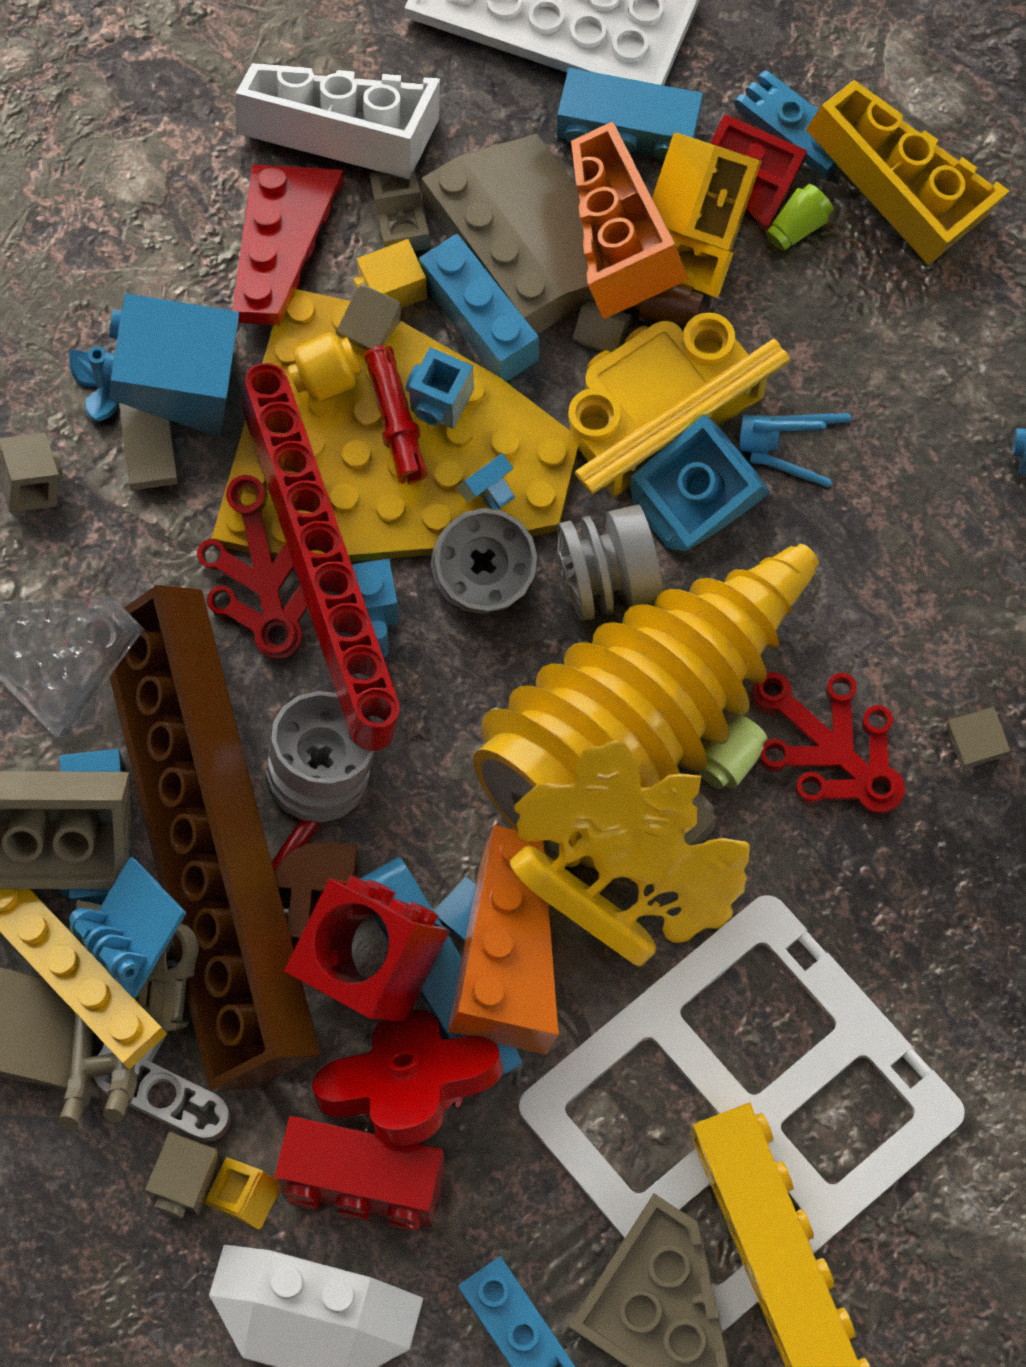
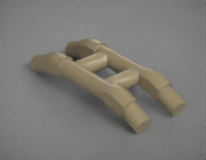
M139 994L136 998H134L137 1002L139 1000ZM76 1013L70 1079L67 1080V1091L63 1100L64 1106L58 1120L59 1126L68 1131L78 1128L83 1112L88 1108L93 1085L90 1078L112 1074L108 1090L109 1097L103 1116L106 1120L113 1123L123 1120L127 1106L132 1102L137 1084L135 1065L129 1070L114 1053L92 1057L94 1032Z

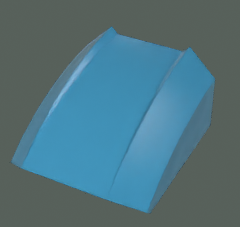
M705 414L637 470L629 479L633 505L639 504L649 526L667 548L685 552L726 527L770 493L764 480L758 475L727 434L714 420Z

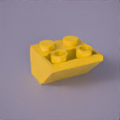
M674 132L652 196V200L667 229L726 250H732L762 161Z

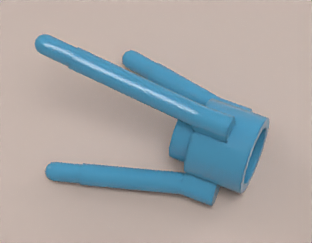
M848 413L788 416L744 414L739 451L751 452L750 463L768 465L828 488L832 485L831 479L771 456L768 452L769 450L778 451L781 431H822L826 429V424L848 423L852 420V416Z

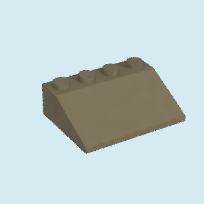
M538 134L460 155L421 178L423 205L448 239L455 234L461 237L536 334L541 333L581 309L588 300L594 301L587 283L586 272L588 271V266L582 239H584V232L579 214L578 204H580L578 188Z

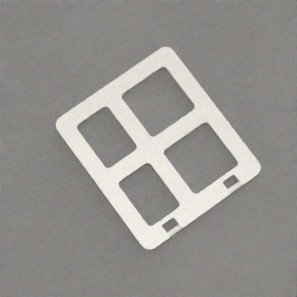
M769 895L758 897L527 1089L519 1102V1112L523 1121L625 1239L653 1193L681 1210L710 1185L697 1151L694 1149L645 1192L635 1193L566 1114L565 1108L573 1099L645 1040L653 1041L717 1115L749 1102L755 1115L759 1113L765 1115L774 1139L773 1142L768 1144L775 1163L781 1160L785 1163L793 1182L794 1190L789 1191L788 1194L799 1210L803 1209L810 1221L814 1239L808 1242L813 1254L953 1133L962 1123L965 1114L964 1106L957 1095L934 1070L930 1069L912 1049L911 1044L830 954L822 949L785 904L778 898ZM796 941H799L817 961L806 971L787 951ZM762 945L773 953L834 1022L835 1027L829 1035L761 1093L752 1095L741 1086L684 1021L680 1011L754 947ZM901 1057H904L922 1077V1080L911 1089L891 1067ZM858 1058H864L874 1066L912 1109L913 1117L840 1182L829 1184L784 1135L781 1124ZM744 1266L722 1284H712L722 1332L726 1331L758 1303Z

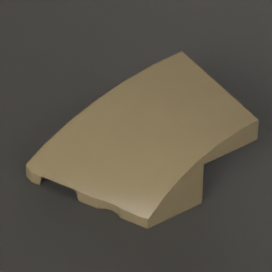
M0 968V1077L49 1086L53 1091L66 1093L67 1080L70 1079L75 1012L45 980ZM90 1078V1081L93 1082L91 1098L99 1099L100 1088L95 1079Z

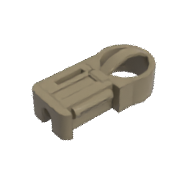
M180 923L175 932L183 946L181 961L176 967L167 965L166 947L139 992L138 1003L163 1030L168 1031L185 1028L189 1024V1021L182 1020L186 982L188 977L194 976L195 963L199 953V943L195 933L182 923Z

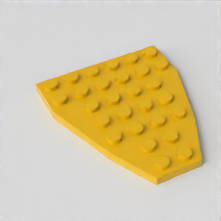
M298 289L295 290L281 324L273 325L262 363L277 365L284 370L288 377L351 562L432 555L434 544L449 523L465 512L482 508L490 509L479 495L467 503L456 487L501 453L504 454L514 468L503 476V479L515 495V498L499 510L521 521L532 537L557 531V523H561L579 451L578 445L573 440L569 429L496 374L400 321L384 344V347L391 346L394 350L396 365L407 398L410 415L413 422L418 424L420 429L419 447L428 475L417 483L407 484V481L404 484L399 483L390 448L384 445L382 433L385 431L376 401L370 373L364 359V354L367 350L351 343L362 370L361 373L356 374V385L352 389L324 401L314 400L307 390L298 393L288 370V366L296 363L294 358L295 347L327 332L336 333L351 301ZM430 347L473 365L474 391L454 429L442 424L439 426L429 425L421 421L410 408L409 391H406V383L412 369L416 364L421 365ZM245 420L211 539L218 540L227 549L250 553L242 514L236 512L229 505L226 491L229 483L234 478L240 475H251L257 478L267 490V503L261 511L271 557L275 559L286 543ZM285 471L288 473H297L294 471ZM254 489L244 491L241 496L242 504H253L257 498L256 491ZM299 510V512L304 513V514H305V513H311V512L306 511V510ZM319 550L311 551L316 554H325L324 552Z

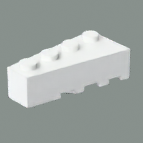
M252 63L236 91L237 134L410 179L439 120L440 79L424 77L423 84L401 82V75L382 74V81L354 79V72L337 70L336 73L328 76H317L313 74L312 68Z

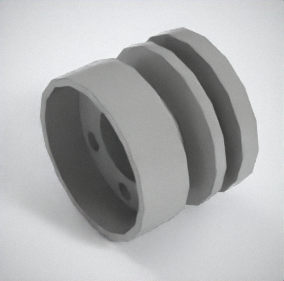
M639 504L606 512V534L599 535L597 527L590 516L583 517L580 520L582 540H579L572 521L557 523V561L566 595L571 599L580 621L594 618L593 596H596L603 615L613 614V591L620 590L628 608L637 604H655L657 596L663 591L662 579L650 527Z
M482 508L465 512L446 526L433 546L430 568L434 584L447 602L465 612L485 614L502 610L525 594L535 578L538 557L533 538L521 521L504 511ZM472 552L479 556L485 552L491 555L492 559L488 563L493 570L491 574L484 570L478 574L473 573L470 569L474 565V560L470 557Z
M316 691L299 695L282 707L273 722L265 778L270 795L285 812L301 820L326 822L342 818L358 806L366 792L375 751L361 749L354 743L336 693ZM370 716L365 717L368 721L372 722Z

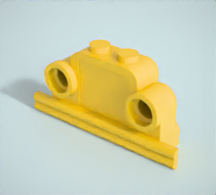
M716 313L696 315L686 324L684 332L678 325L670 321H660L649 328L646 325L637 328L626 338L625 344L612 352L609 350L603 351L589 362L585 377V390L578 393L569 405L568 420L571 436L578 445L579 451L588 461V463L575 471V475L591 495L605 487L610 495L615 498L630 488L629 479L637 470L701 416L707 415L720 427L764 398L767 378L790 363L789 355L774 338L751 354H748L735 339V331L732 324L725 317Z

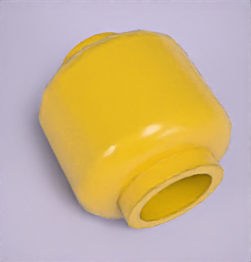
M327 332L297 345L294 349L296 363L288 366L298 393L307 390L311 398L316 401H324L352 389L356 385V374L362 372L348 337L340 339L333 332Z

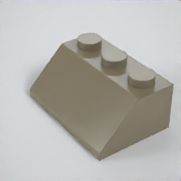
M0 771V889L111 890L129 859L131 822L129 772Z

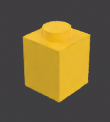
M409 239L356 258L358 277L352 278L355 291L361 284H365L399 301L401 308L427 299L426 276Z

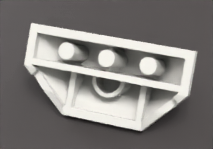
M232 1245L223 1246L209 1294L242 1358L272 1367H380L410 1350L423 1303V1297L368 1276L270 1250Z

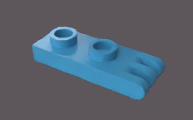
M763 71L757 77L759 84L752 82L745 89L748 97L740 94L734 100L735 107L765 132L807 150L805 163L826 179L838 165L805 130L818 112V109L769 71Z
M501 1256L458 1285V1290L510 1367H556L558 1364L561 1367H575Z

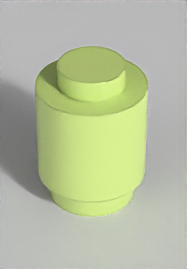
M736 716L733 721H727L729 738L725 744L709 742L704 748L707 756V765L699 773L707 783L717 789H723L724 786L731 789L736 788L759 760L764 749L763 744L768 740L762 728L747 717Z

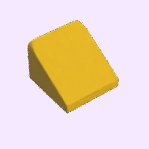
M226 1157L203 1204L248 1226L261 1229L280 1189L275 1178L263 1170Z

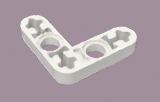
M166 959L167 965L171 967L178 965L176 961ZM163 1038L135 1064L137 1079L141 1080L143 1070L150 1073L140 1082L137 1097H133L132 1102L128 1106L196 1140L213 1142L222 1138L228 1131L231 1122L230 1111L224 1100L218 1095L152 1063L164 1040ZM104 1044L98 1056L113 1052ZM109 1075L94 1077L99 1088L108 1095L110 1087ZM165 1081L175 1086L176 1097L170 1106L159 1109L149 1104L148 1093L153 1085ZM188 1092L194 1094L189 1100L191 1106L201 1111H206L210 1105L216 1106L214 1113L220 1120L216 1126L207 1124L204 1130L198 1129L199 1121L197 1117L185 1110L183 1111L182 1120L174 1118L184 1108Z

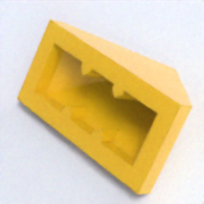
M668 229L689 280L682 284L693 286L695 290L719 297L734 253Z

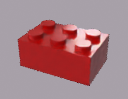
M289 1116L274 1178L282 1195L288 1196V1203L293 1206L318 1210L319 1203L338 1207V1214L346 1218L368 1221L369 1215L372 1214L390 1219L388 1224L390 1227L408 1232H419L420 1225L432 1228L446 1167L443 1149L421 1144L407 1146L389 1145L382 1142L375 1134Z

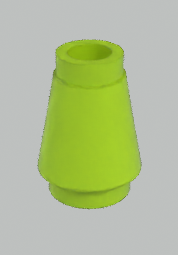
M808 184L803 189L797 188L773 221L771 227L765 231L766 236L779 250L784 252L790 246H793L828 223V216L834 211L833 205L824 193L812 184Z

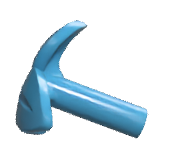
M94 346L88 352L81 350H70L69 352L70 370L78 384L84 387H98V390L85 400L86 414L94 421L108 419L119 407L118 402L109 400L110 382L102 381L106 350L101 346Z

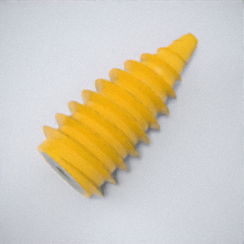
M798 544L796 547L789 546L775 556L763 559L759 565L749 570L736 569L729 572L725 582L711 578H701L693 582L689 592L680 589L664 590L657 596L654 606L637 604L630 607L624 614L622 624L612 622L599 626L593 634L592 643L581 642L573 644L566 651L564 664L543 666L537 674L536 687L520 686L513 690L509 697L508 709L498 708L488 711L483 717L481 728L484 745L474 753L473 765L484 791L504 819L513 829L518 830L516 824L520 815L514 811V805L539 783L574 784L576 782L575 768L581 759L582 751L592 746H603L609 741L618 740L624 742L636 757L642 761L639 770L641 776L640 787L642 788L652 787L669 774H680L677 765L689 771L699 772L704 770L707 765V756L700 739L716 744H725L729 738V729L722 711L725 710L735 715H745L750 707L749 698L742 683L744 679L753 683H763L766 680L767 672L761 654L765 647L778 648L779 637L776 630L786 615H792L791 607L816 574L815 568L819 565V561L815 553L804 544ZM580 832L574 833L570 837L568 842L571 847L582 837ZM544 840V852L554 861L559 858V844L551 840ZM589 856L566 865V867H575L581 864L591 869L595 868L593 858Z

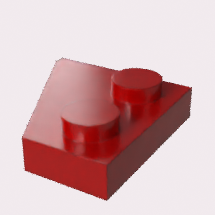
M724 114L710 144L762 161L746 211L759 227L766 231L776 219L807 158V150Z

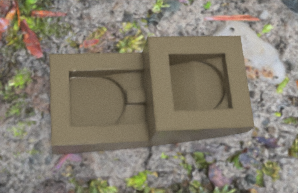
M415 169L410 179L383 172L369 173L383 247L385 248L409 239L414 251L431 249L430 236L422 208L421 193Z
M119 403L130 490L178 484L170 420Z

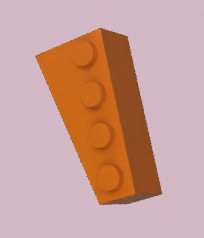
M612 121L572 140L575 179L580 198V204H578L579 214L584 232V239H582L588 266V271L586 272L587 283L604 320L689 280L676 245L614 122Z
M494 825L483 847L447 1032L463 1036H482L491 1039L497 1044L547 1055L559 1036L549 904L531 891L515 874L510 865V860L525 846L536 847L545 854L544 840L527 842L517 837L518 830Z

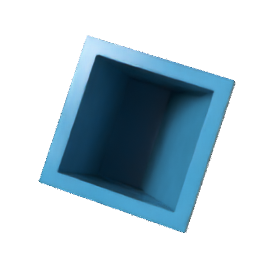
M125 293L122 310L113 309L109 338L117 339L115 354L106 352L103 365L102 381L110 382L109 400L211 435L221 436L239 312Z

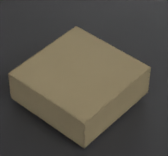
M994 706L947 721L946 728L962 770L1009 756L1011 749Z

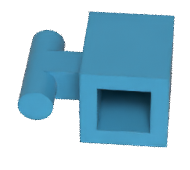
M389 558L352 565L383 658L389 653L386 626L399 624L397 598Z

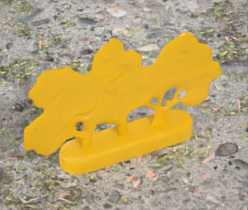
M615 740L606 742L603 746H592L582 751L581 759L575 768L576 782L574 784L539 783L514 805V811L520 815L516 824L518 828L517 837L527 842L543 840L556 842L559 844V858L554 861L536 847L525 846L510 860V865L520 880L536 895L628 961L641 967L655 954L656 944L650 934L637 922L638 917L647 915L662 916L664 918L662 930L665 938L674 944L688 942L704 929H720L733 916L731 904L745 892L747 877L744 869L749 862L750 844L746 841L718 838L708 840L702 844L688 845L685 841V834L697 823L698 808L692 802L699 793L702 775L669 774L652 787L642 788L640 787L641 776L639 772L642 761L636 757L624 742ZM580 832L582 837L571 847L568 842L570 837L574 833ZM589 856L593 858L595 869L599 872V879L589 887L564 867L568 863ZM619 877L630 878L637 884L639 890L638 901L625 911H622L599 894L613 879ZM652 884L654 892L645 896L644 890L646 886ZM672 891L678 894V899L672 903L659 907L660 904L655 901L651 906H648V902L659 894ZM671 908H681V911L675 916L666 913Z

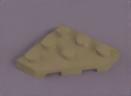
M653 1193L568 1327L627 1367H730L699 1222Z

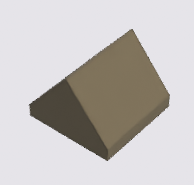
M588 300L581 307L572 342L599 352L606 350L612 352L621 346L633 315L621 311L603 320L596 302Z

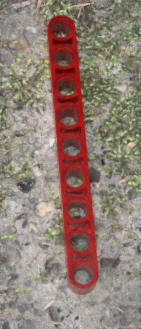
M260 363L252 366L245 376L242 401L243 414L350 736L361 749L379 751L386 748L393 740L400 711L399 702L288 377L284 370L277 365ZM285 471H294L297 473H288ZM299 510H306V511H309V512H311V513H305V514H304V513L299 512ZM319 550L324 552L325 554H316L311 551ZM325 591H334L340 595H329ZM348 632L354 635V637H343L338 633ZM362 674L367 676L369 679L359 680L351 675ZM376 716L381 718L384 722L373 723L368 721L365 717Z

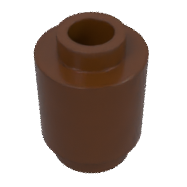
M681 283L632 306V309L640 311L638 317L640 321L651 324L660 321H670L683 329L693 317L700 314L704 294L693 292V286Z

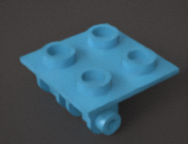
M130 857L98 911L78 908L71 913L69 917L70 930L76 937L82 938L81 941L86 949L93 954L98 962L102 963L109 971V974L121 984L131 997L136 998L182 922L186 912L134 857Z

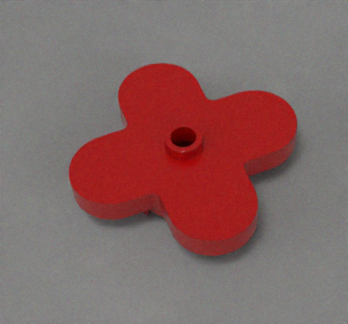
M411 1010L406 1022L383 1020L377 1025L372 1035V1050L369 1053L341 1058L321 1068L313 1078L312 1089L318 1108L326 1115L349 1117L365 1114L367 1121L371 1124L373 1123L375 1134L382 1142L394 1146H407L422 1142L434 1135L443 1123L444 1111L451 1105L457 1109L465 1096L481 1093L497 1083L503 1073V1063L499 1048L491 1039L482 1036H464L443 1040L439 1021L433 1014L423 1010Z

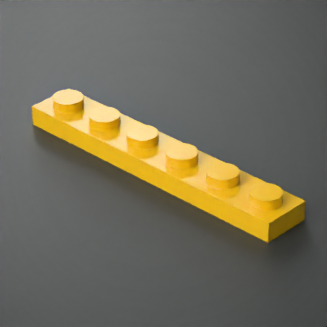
M0 889V933L130 1070L167 1033L30 889Z

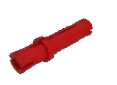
M384 345L375 346L365 352L364 359L370 373L376 401L385 431L382 433L384 445L390 448L398 482L404 484L406 481L407 484L417 483L428 475L419 447L420 429L418 424L413 422L410 415L393 348L391 346L385 348Z

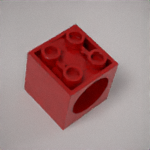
M353 875L350 876L348 882L329 878L284 972L370 1019L406 1022L450 930L435 923L439 916L437 913L418 903L411 902L408 904L394 898L396 892L371 879L367 882ZM378 913L388 930L389 950L386 960L379 971L365 980L354 965L352 942L360 924L366 918L375 916Z

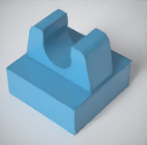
M501 453L466 479L456 489L467 503L479 495L490 509L499 510L515 498V495L503 479V476L514 468L504 454Z

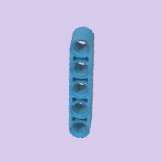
M400 857L360 878L367 882L371 879L391 888L396 892L394 896L396 899L408 904L415 902L433 911ZM376 913L373 917L389 942L387 927L382 918ZM437 918L435 923L442 926L441 922ZM447 936L419 994L430 1013L438 1019L445 1038L453 1039L464 1037L463 1035L447 1032L462 957L449 936ZM497 1044L503 1063L502 1076L523 1064L516 1048Z

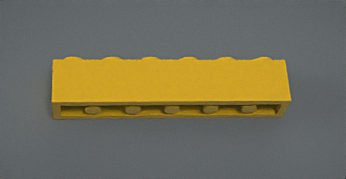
M749 1102L692 1124L689 1134L784 1366L870 1367L864 1357L857 1359L850 1343V1339L856 1337L850 1317L844 1307L836 1309L829 1292L830 1289L835 1288L830 1269L824 1258L815 1259L808 1241L814 1239L810 1221L803 1209L795 1211L788 1192L794 1190L793 1182L785 1163L782 1160L775 1163L768 1144L773 1142L774 1139L765 1115L763 1113L755 1115Z

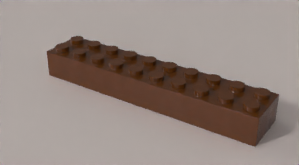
M156 585L97 627L159 884L186 912L181 923L187 925L195 933L199 943L195 972L193 977L187 978L186 995L209 1091L256 1089L321 1054L302 981L284 972L294 949L202 589ZM174 933L173 942L178 962H180L183 955V946L179 937Z

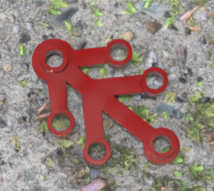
M240 475L229 483L226 498L229 505L236 512L242 514L253 568L229 554L227 548L215 539L205 540L199 545L197 558L206 568L211 570L219 569L259 594L263 614L239 602L237 594L229 587L223 585L216 586L210 590L207 596V604L210 610L217 615L230 616L254 631L256 647L263 655L270 659L283 660L293 656L301 646L303 632L299 621L308 607L300 585L283 609L279 590L293 570L294 564L287 543L284 544L274 562L272 561L261 511L267 503V490L254 476ZM248 489H254L257 493L256 501L251 505H243L241 501L243 492ZM212 546L219 547L221 553L219 559L213 563L207 562L205 559L207 549ZM223 592L228 593L231 599L230 604L225 609H218L215 605L217 595ZM277 628H285L287 631L286 641L280 645L273 644L271 640L272 632Z
M767 672L766 680L763 683H754L751 693L754 706L764 714L781 713L816 745L788 746L780 739H770L763 744L764 749L759 758L761 765L766 770L778 772L785 767H840L853 778L825 781L823 776L817 772H806L799 777L795 788L796 796L802 803L814 805L821 800H858L863 808L877 814L889 813L900 805L905 794V784L901 775L889 767L887 734L893 723L892 713L882 705L871 706L864 713L862 729L869 736L868 765L853 750L851 701L855 696L857 684L851 675L836 673L828 681L826 696L831 702L832 731L791 695V684L784 675L777 672ZM774 683L780 687L781 693L777 696H770L765 693L763 687L766 684ZM836 683H844L848 686L850 693L844 696L838 695L833 691L832 686ZM878 715L885 720L886 725L882 728H875L869 723L868 719L871 716ZM770 749H778L783 753L784 758L779 762H772L767 758L766 752ZM876 781L885 782L889 787V792L884 795L877 794L872 789V783ZM805 782H814L819 786L820 792L816 795H808L803 791L802 785Z

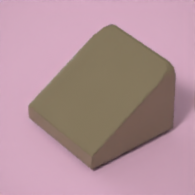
M361 284L356 290L336 330V334L343 339L348 337L351 343L365 350L384 345L400 323L401 303L365 284Z

